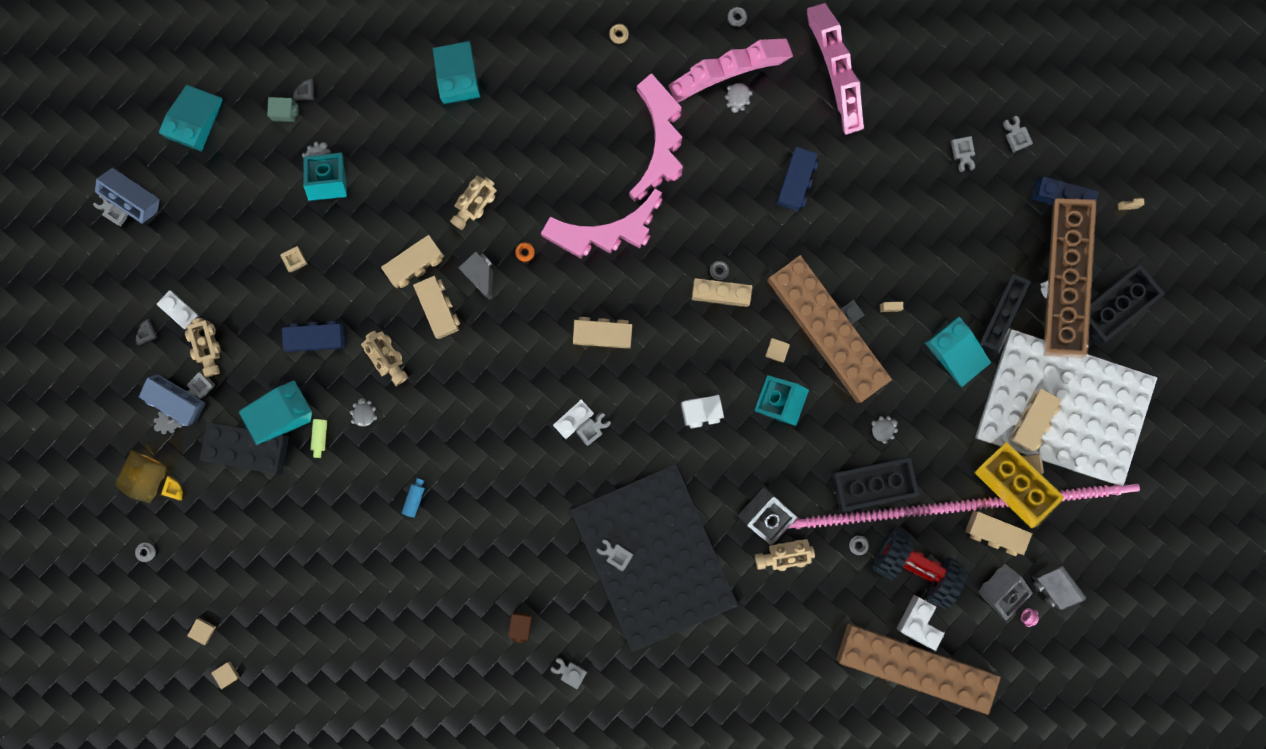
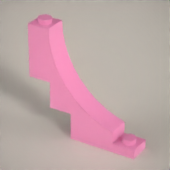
M825 3L807 8L809 26L819 43L831 77L837 107L842 115L843 131L845 134L864 129L860 83L851 70L850 53L842 42L840 24Z

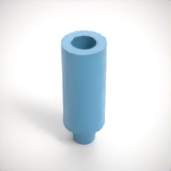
M417 478L415 484H411L402 514L415 518L425 489L422 487L424 480Z

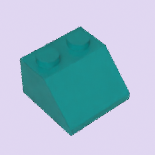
M342 153L304 157L303 186L308 201L347 197V181Z
M767 375L754 411L796 426L809 390L796 383Z

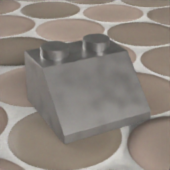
M475 252L459 269L490 300L493 290V270L490 268L492 263L483 253L479 256Z
M764 487L738 515L747 526L770 545H773L797 518Z
M1048 563L1031 576L1035 581L1033 583L1038 591H1043L1046 595V602L1052 608L1055 607L1062 610L1086 599L1065 569L1060 565Z
M1006 564L998 568L994 575L987 582L983 583L978 591L983 599L1006 621L1033 594L1023 578Z

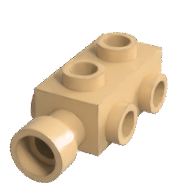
M476 176L454 205L460 211L456 216L452 217L450 222L462 231L467 225L466 221L469 218L475 220L481 217L484 212V206L495 198L494 193L496 189L493 187L495 183L487 177L482 179Z
M203 318L191 320L192 324L187 325L188 330L185 331L186 339L188 342L191 341L193 349H190L191 357L197 363H203L204 377L217 375L220 371L214 360L220 358L221 348L219 343L215 341V327L210 321H203ZM203 330H204V332H205V336H204V337L201 336V332H202ZM208 348H209V350H210V354H209V355L206 354V350H207Z
M372 331L365 336L366 340L361 345L381 376L390 373L392 376L391 380L395 386L407 380V374L399 367L403 363L401 361L402 356L400 352L395 351L391 346L390 337L384 335L382 331L379 333Z
M807 539L769 546L770 554H755L758 570L765 569L766 566L771 565L773 570L778 569L780 571L786 570L787 567H804L806 564L811 563V558H815L813 546L809 547Z

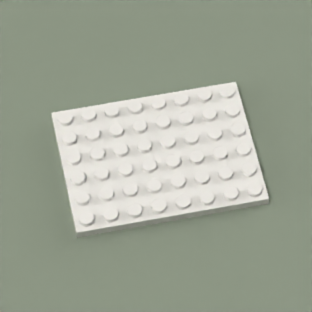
M1011 329L975 438L1000 447L1007 442L1018 453L1024 455L1041 453L1042 461L1112 484L1124 486L1157 377L1088 354L1085 358L1043 356L1044 340ZM1035 389H1043L1062 400L1059 404L1061 408L1057 415L1052 417L1050 421L1052 425L1048 432L1043 434L1041 438L1043 442L1039 449L1028 451L1008 439Z

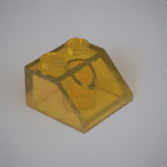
M131 450L115 486L130 498L151 503L157 494L160 481L165 477L166 467L156 460Z

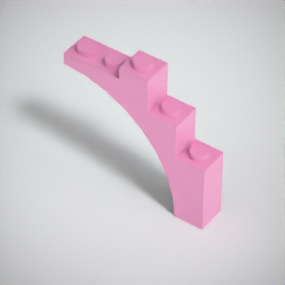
M787 39L759 40L746 49L730 50L718 59H704L690 68L691 71L669 84V88L676 102H681L689 96L730 77L758 68L780 65L793 57Z
M652 73L637 85V91L645 101L652 116L655 129V147L648 170L641 181L630 191V197L634 202L637 199L642 200L648 194L647 190L652 186L656 188L663 181L662 177L667 182L677 180L682 175L681 171L683 169L680 162L670 152L671 150L673 152L681 146L682 136L671 125L670 121L673 123L681 116L682 107Z
M654 189L647 201L635 212L607 225L595 227L576 226L550 217L541 235L581 259L583 255L587 256L592 248L590 243L595 244L610 254L612 250L616 251L621 243L619 238L640 248L642 244L645 246L650 238V235H648L649 229L644 225H649L651 222L653 209L659 208L663 200L660 198L662 192Z

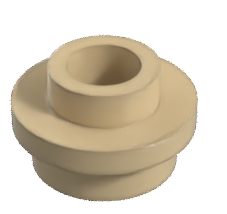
M617 24L611 28L610 38L613 42L620 44L628 39L629 32L624 25ZM621 32L623 35L621 37H617L616 33Z

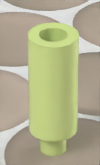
M313 419L311 450H314L313 457L321 458V452L325 451L327 420Z

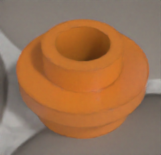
M524 242L516 247L515 254L520 261L527 262L534 257L535 251L531 244ZM524 249L529 251L526 256L522 255V250Z

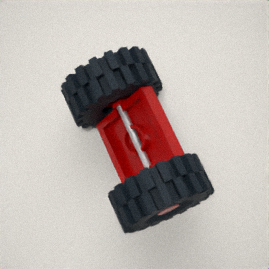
M898 528L893 529L888 534L887 539L884 540L880 551L876 555L877 558L874 560L873 571L890 580L898 576V573L902 571V567L930 582L926 591V600L943 609H948L952 602L956 601V597L960 595V591L964 587V582L967 580L966 576L969 572L968 567L951 557L944 559V562L941 564L933 560H927L922 553L912 551L915 543L913 536Z

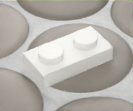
M171 290L157 303L184 330H188L187 325L192 324L191 320L200 317Z
M580 400L553 426L567 439L575 432L576 428L588 420L594 413Z

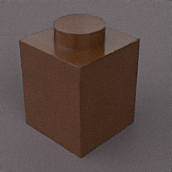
M513 612L508 638H513L512 641L519 643L528 640L533 614Z

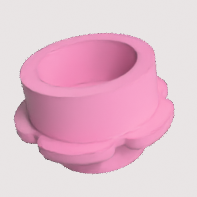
M1030 608L1025 609L1021 614V621L1027 627L1036 625L1039 621L1038 611Z

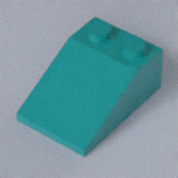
M470 41L433 48L437 84L443 104L480 97Z
M186 85L167 112L159 133L170 140L202 151L223 99Z
M960 317L953 319L925 342L961 387L991 364L974 334Z
M292 381L270 391L240 410L239 414L256 445L311 422L312 411L295 381Z

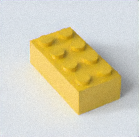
M1007 442L975 472L1031 528L1039 524L1065 498Z

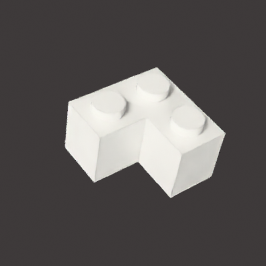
M719 395L681 403L685 426L690 425V428L703 426L702 422L708 421L709 424L719 423L720 418H724Z
M914 595L896 629L935 651L945 634L928 624L936 606Z

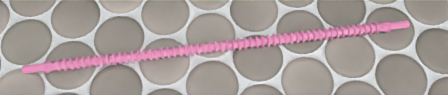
M1114 484L1110 487L1104 485V487L1099 486L1098 488L1094 486L1093 489L1091 487L1087 489L1083 487L1082 490L1080 488L1076 490L1072 488L1071 491L1069 489H1066L1065 492L1060 490V493L1065 497L1062 501H1065V499L1070 501L1071 498L1072 500L1076 498L1080 500L1082 497L1086 499L1093 496L1097 498L1098 495L1100 497L1104 495L1108 497L1109 494L1121 495V493L1137 492L1140 490L1139 484L1124 486ZM989 497L988 500L986 498H983V500L978 498L977 501L972 499L971 502L969 500H966V502L961 500L960 503L958 501H955V503L950 501L949 504L947 502L944 504L940 502L939 505L934 503L933 506L931 504H928V506L923 504L922 507L920 505H917V507L912 505L911 508L906 506L905 509L903 507H900V509L895 507L894 510L892 508H889V510L884 508L883 511L881 509H878V511L873 509L872 512L867 510L866 513L864 511L861 513L856 511V514L853 512L848 514L846 512L845 515L840 513L838 516L837 514H834V516L829 514L828 517L825 515L820 517L818 515L817 518L812 516L811 519L807 516L806 519L796 518L788 528L800 529L806 526L807 528H810V526L815 528L816 525L819 527L824 525L826 527L827 524L832 526L833 523L835 525H838V523L843 525L844 522L846 524H849V522L854 524L855 521L860 523L861 520L863 522L866 520L871 522L872 519L874 521L877 519L882 521V518L885 520L890 518L892 520L893 517L898 519L899 516L901 518H904V516L909 518L910 515L913 517L918 515L920 517L921 514L926 516L927 513L929 515H932V513L937 515L938 512L940 514H943V512L948 514L949 511L951 513H954V511L959 513L960 510L965 512L966 509L968 511H971V509L976 511L977 508L979 510L982 508L986 510L988 507L992 509L994 506L995 508L999 506L1003 508L1004 505L1006 507L1009 506L1000 497L999 499L997 497H994V499Z

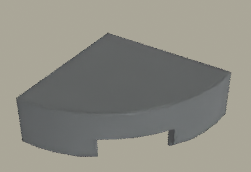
M305 80L294 91L293 99L314 100L313 80Z
M146 320L140 325L136 335L137 345L157 338L150 320Z

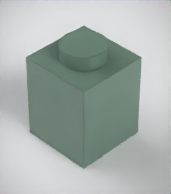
M268 97L267 116L272 121L295 122V116H298L299 109L292 98Z

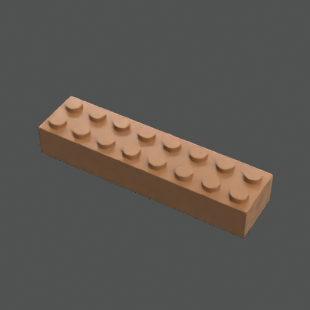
M1057 198L1054 200L1043 356L1085 358L1087 356L1096 200Z
M801 255L769 277L768 283L857 403L864 401L892 380Z
M850 623L847 625L836 658L840 664L985 714H989L1000 681V677L995 673Z

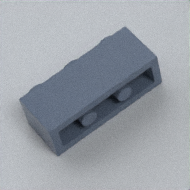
M111 168L96 179L95 193L140 223H144L158 212L160 199L114 168Z
M159 374L147 377L139 395V398L144 400L147 405L156 407L161 410L162 414L174 418L183 426L196 423L206 404Z

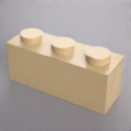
M427 235L381 268L394 287L403 288L410 283L409 280L414 276L420 277L426 272L425 269L432 265L434 267L438 265L444 255L433 239Z
M433 276L414 284L413 286L435 337L440 339L459 331L458 325H460L457 315H453L450 308L453 306L449 297L445 298L443 293L445 287L442 280H438Z
M695 278L691 300L748 307L751 301L752 285Z
M579 317V320H574L573 344L631 348L632 324H628L629 321L617 320V323H610V319L598 318V322L590 321L588 317Z
M1035 389L1008 440L1028 451L1039 449L1043 442L1041 438L1052 425L1050 421L1061 408L1059 404L1062 400L1043 389Z
M977 511L972 512L965 530L966 533L971 534L969 538L981 542V539L988 541V546L999 549L1000 546L1006 548V553L1016 557L1017 554H1025L1032 536L1030 532Z

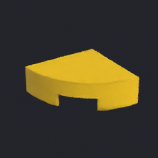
M167 476L161 495L182 500V487L175 478Z

